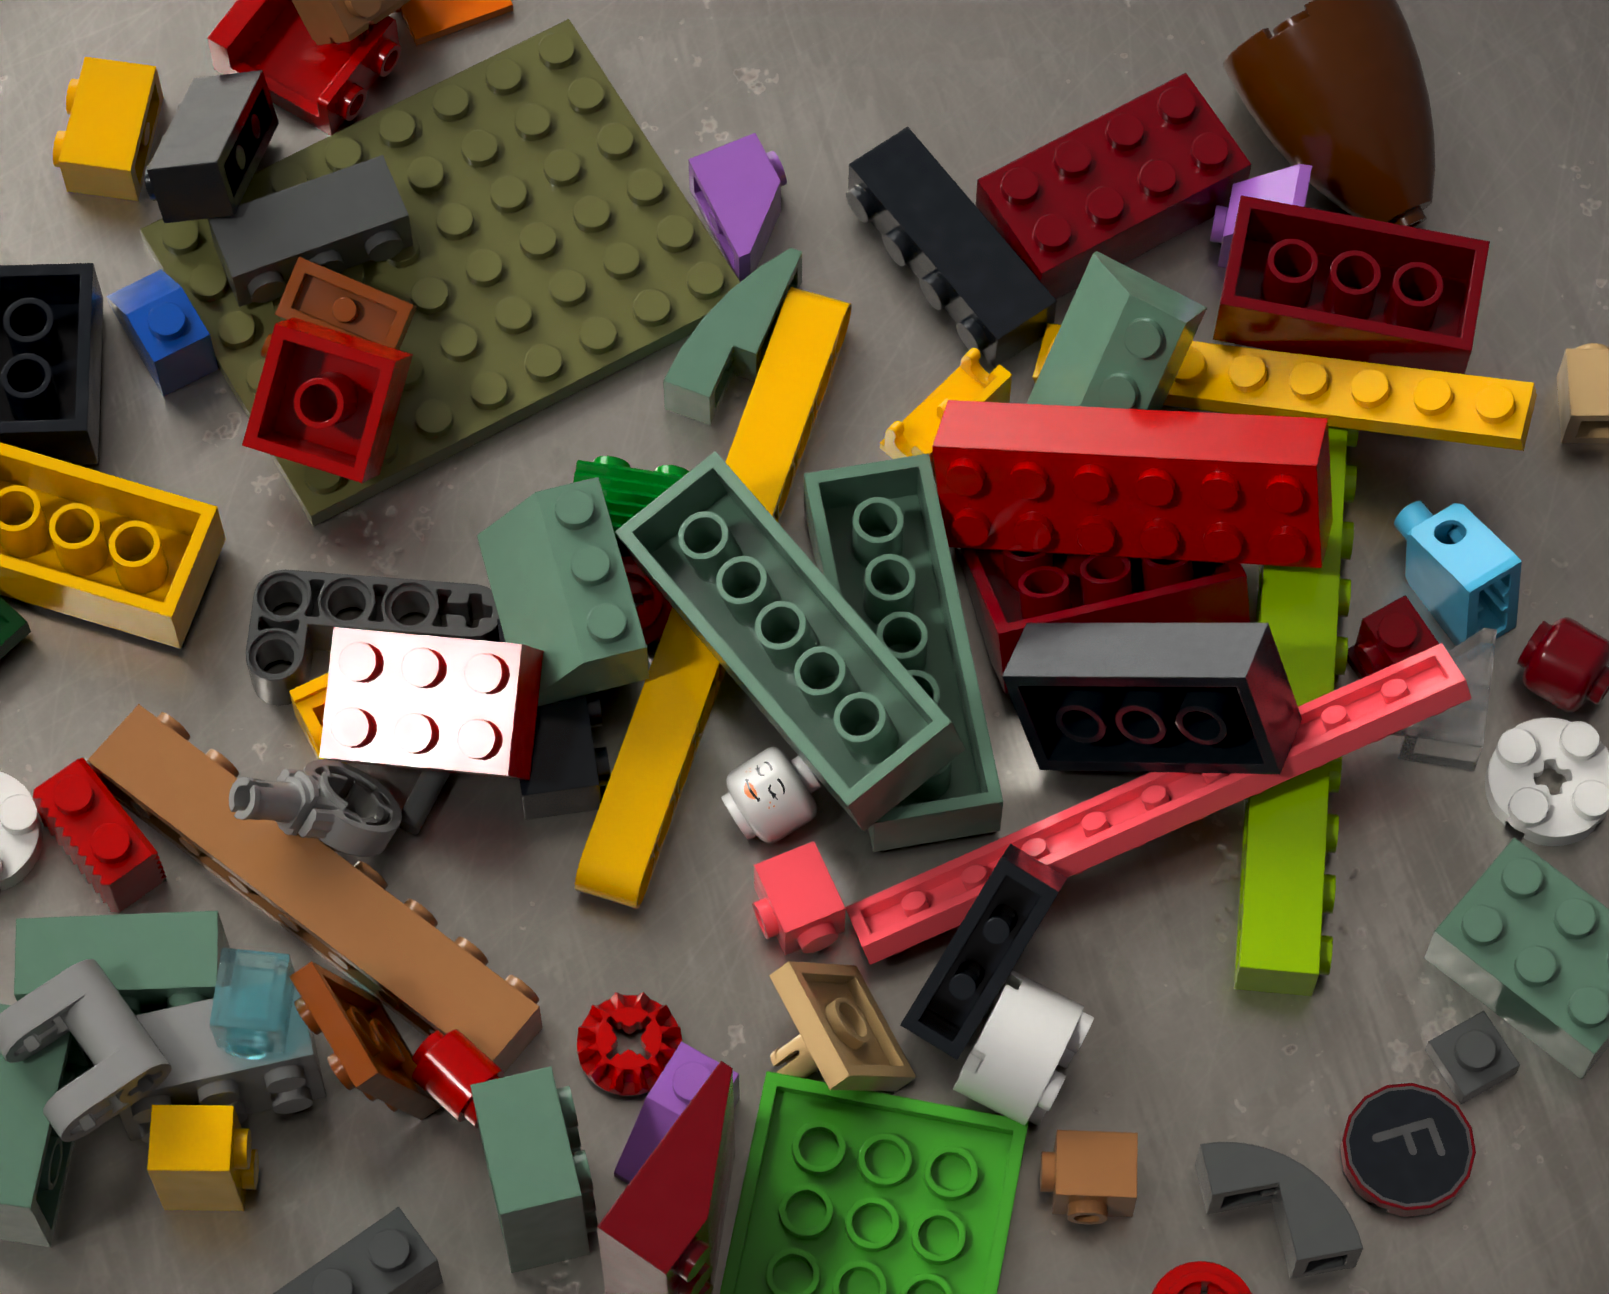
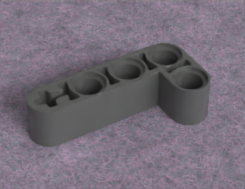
M277 570L265 575L255 589L246 645V663L253 688L259 698L268 704L276 706L289 705L292 703L289 691L310 680L313 651H331L334 627L500 642L497 623L499 617L491 589L478 584L299 570ZM293 602L300 605L295 612L289 615L280 616L272 613L274 608L282 603ZM348 607H356L363 610L362 614L353 620L344 621L335 617L340 610ZM409 612H419L427 616L416 625L408 626L398 622L403 615ZM443 615L446 616L447 627H442L441 616ZM480 619L478 627L471 628L473 620ZM275 660H286L292 663L286 671L280 674H270L263 671L269 663Z

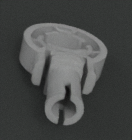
M329 759L311 761L303 770H282L276 781L240 777L233 783L229 793V808L231 812H236L234 815L236 819L275 821L278 827L287 835L296 836L299 833L302 838L319 839L336 850L361 857L375 856L383 852L402 821V814L398 803L383 785L351 765ZM348 806L352 808L355 812L358 813V815L352 811H349L348 809H346V807Z

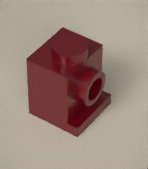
M1405 595L1362 618L1356 643L1348 648L1347 662L1357 677L1362 679L1438 645L1439 642Z

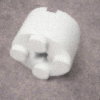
M1012 970L1000 992L1001 995L996 1006L990 1011L966 1059L953 1090L1024 1126L1028 1121L1039 1126L1046 1111H1049L1066 1078V1075L1055 1070L1057 1065L1064 1068L1068 1067L1073 1055L1081 1047L1094 1017L1083 1012V1005Z

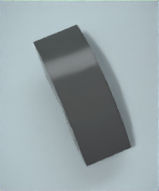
M1238 1142L1200 1144L1195 1167L1207 1215L1272 1203L1290 1279L1356 1267L1363 1250L1358 1230L1342 1201L1318 1175L1294 1159L1261 1146Z

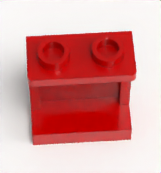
M237 0L207 37L214 70L223 75L263 70L274 104L330 136L338 130L345 120L351 121L358 115L365 103L367 91L379 76L385 77L394 69L401 54L397 23L390 16L385 17L377 24L369 25L368 30L350 42L335 43L334 41L331 44L317 45L312 40L292 0Z

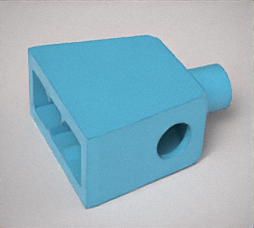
M1415 501L1403 508L1395 518L1394 526L1407 540L1405 577L1409 586L1460 653L1466 658L1517 626L1522 565L1519 557L1464 504L1454 503L1437 514H1434L1423 501Z

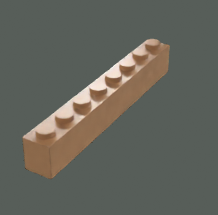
M138 704L87 760L88 764L120 804L365 991L379 998L381 1003L424 1036L428 1037L438 1030L446 1035L448 1032L458 1029L506 1072L542 1030L540 1006L537 1005L539 998L526 983L513 975H509L504 980L486 966L488 959L480 949L463 937H458L455 941H452L435 928L438 922L425 907L410 898L403 904L385 890L388 887L386 881L368 864L357 861L353 866L338 855L336 849L328 846L321 840L302 838L299 833L296 836L287 835L278 827L275 821L236 819L234 817L236 812H231L229 808V793L233 783L238 779V770L226 757L216 750L210 749L205 754L188 741L190 735L187 730L167 713L161 712L156 717Z

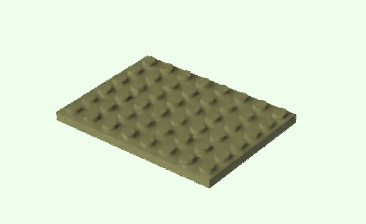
M569 19L255 172L240 203L242 205L383 155L409 215L413 246L402 249L398 255L391 259L380 262L371 260L345 269L341 273L344 276L417 306L400 347V351L413 354L380 475L360 483L270 454L313 527L691 335L707 313L733 287L740 283ZM162 218L141 228L143 242L159 269H162L183 288L208 330L218 368L249 418L265 358L261 356L262 347L268 335L273 333L275 323L286 320L275 315L282 295L270 302H252L241 307L238 306L214 247L208 219L164 223Z

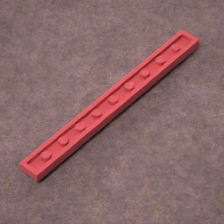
M1442 643L1298 706L1302 720L1280 774L1149 772L845 907L868 962L872 965L948 930L959 927L1010 844L1067 878L1080 874L1088 868L1131 849L1141 847L1149 841L1192 822L1202 820L1212 813L1251 796L1258 795L1273 786L1312 769L1319 768L1334 759L1370 743L1380 741L1395 732L1431 716L1441 714L1447 709L1472 699L1466 679Z

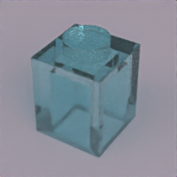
M222 948L209 1024L217 1047L225 1048L226 1053L244 1059H261L266 1056V1052L285 1054L295 989L289 977L295 973L290 954Z

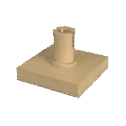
M788 961L769 975L800 1033L783 1047L771 1053L770 1058L773 1066H780L784 1062L787 1063L777 1073L808 1078L819 1070L829 1090L898 1091L916 1078L856 965Z

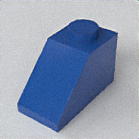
M162 269L106 296L110 307L163 397L218 370L208 330L183 288Z

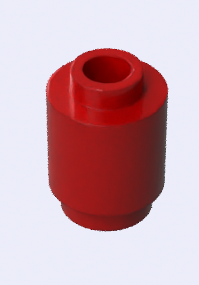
M454 1029L446 1035L442 1034L439 1030L435 1031L421 1043L412 1056V1061L417 1065L412 1074V1079L458 1122L467 1120L475 1128H479L470 1085L502 1078L505 1072L458 1029Z

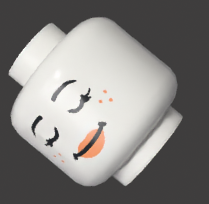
M770 747L732 770L727 776L726 782L729 792L721 798L747 840L758 836L765 843H776L811 821L817 814V804L812 793L822 786L815 774L799 756L790 760L783 750L777 747Z

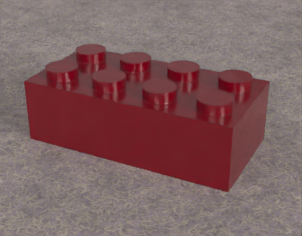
M1184 73L977 179L975 206L1051 295L1058 299L1078 288L1094 252L1098 251L1121 264H1125L1213 218L1216 205L1229 207L1233 184L1249 179L1252 164L1187 73Z
M1241 195L1213 340L1278 352L1465 374L1473 347L1490 241Z

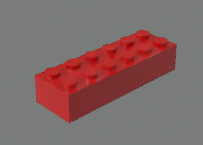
M959 400L947 401L932 448L938 498L949 547L1322 568L1333 522L1328 418Z

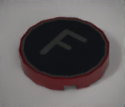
M1415 1083L1386 1085L1365 1096L1348 1116L1340 1144L1343 1172L1355 1192L1371 1204L1373 1202L1381 1208L1388 1209L1387 1213L1401 1217L1429 1215L1452 1203L1470 1177L1476 1154L1472 1127L1459 1106L1438 1090Z

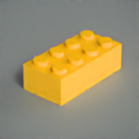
M0 442V595L181 649L226 540L218 507Z

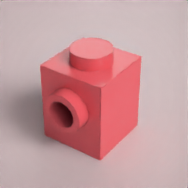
M815 841L754 865V889L759 900L752 903L753 910L765 938L769 939L776 936L784 955L800 949L806 954L820 951L833 944L838 939V934L845 932L846 908Z

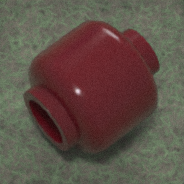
M1561 618L1552 625L1543 621L1528 641L1518 659L1517 664L1525 669L1523 672L1524 686L1562 711L1568 713L1575 712L1587 700L1599 705L1609 691V641L1572 618Z

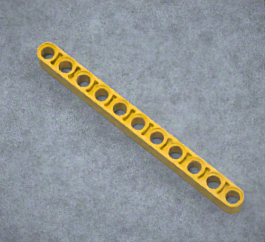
M791 287L786 295L725 461L778 523L842 348L852 309L851 303ZM673 607L650 666L649 679L645 680L582 852L575 878L574 888L576 891L635 909L640 907L647 892L726 671Z

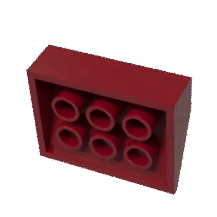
M956 548L989 658L1005 694L1008 693L1002 675L1026 623H1250L1247 575L1239 563Z
M720 1061L597 1226L606 1294H713L735 1158L733 1068L723 1061Z

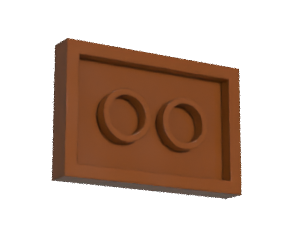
M312 961L289 976L301 996L294 1001L296 1010L314 1034L318 1035L323 1032L334 1053L327 1057L328 1063L336 1077L348 1090L359 1089L369 1100L379 1099L393 1112L401 1110L420 1120H423L442 1107L412 1079V1074L417 1066L412 1061L413 1055L379 998Z

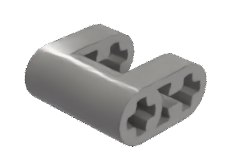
M86 959L70 966L0 1013V1053L9 1063L29 1058L71 1031L95 1065L57 1091L43 1108L44 1116L64 1142L75 1141L91 1133L156 1089L171 1072V1065L101 966L94 959Z

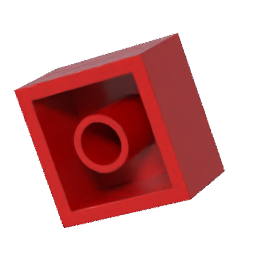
M295 317L275 323L242 446L360 483L380 475L413 354Z

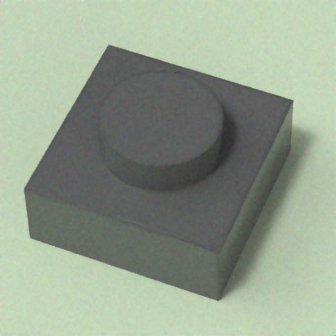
M1485 1011L1476 1014L1428 1041L1425 1049L1460 1104L1513 1076L1520 1067L1519 1062Z

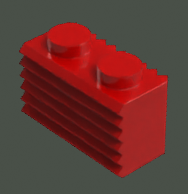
M84 758L75 760L34 789L32 798L44 827H48L51 836H55L58 845L63 846L65 854L70 855L73 864L78 865L80 873L85 874L87 882L93 885L95 893H100L103 903L108 904L110 912L121 913L162 884L167 876L164 874V867L161 865L162 862L159 860L160 857L156 849Z

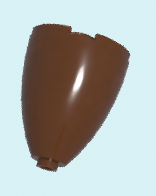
M1313 0L1304 5L1305 11L1288 18L1276 26L1272 31L1274 36H1272L1269 28L1262 29L1228 55L1223 62V67L1247 110L1269 141L1291 166L1298 164L1312 166L1309 183L1318 192L1351 216L1416 227L1427 219L1423 210L1432 203L1435 178V141L1431 106L1420 58L1408 24L1396 0Z

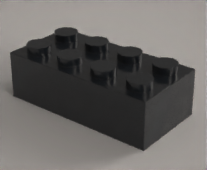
M1026 623L1002 675L1040 770L1280 774L1302 720L1268 623Z

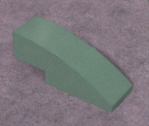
M789 248L761 265L733 287L707 313L681 347L663 380L665 410L711 426L733 375L755 382L786 295L791 287L799 288L801 285L802 251Z

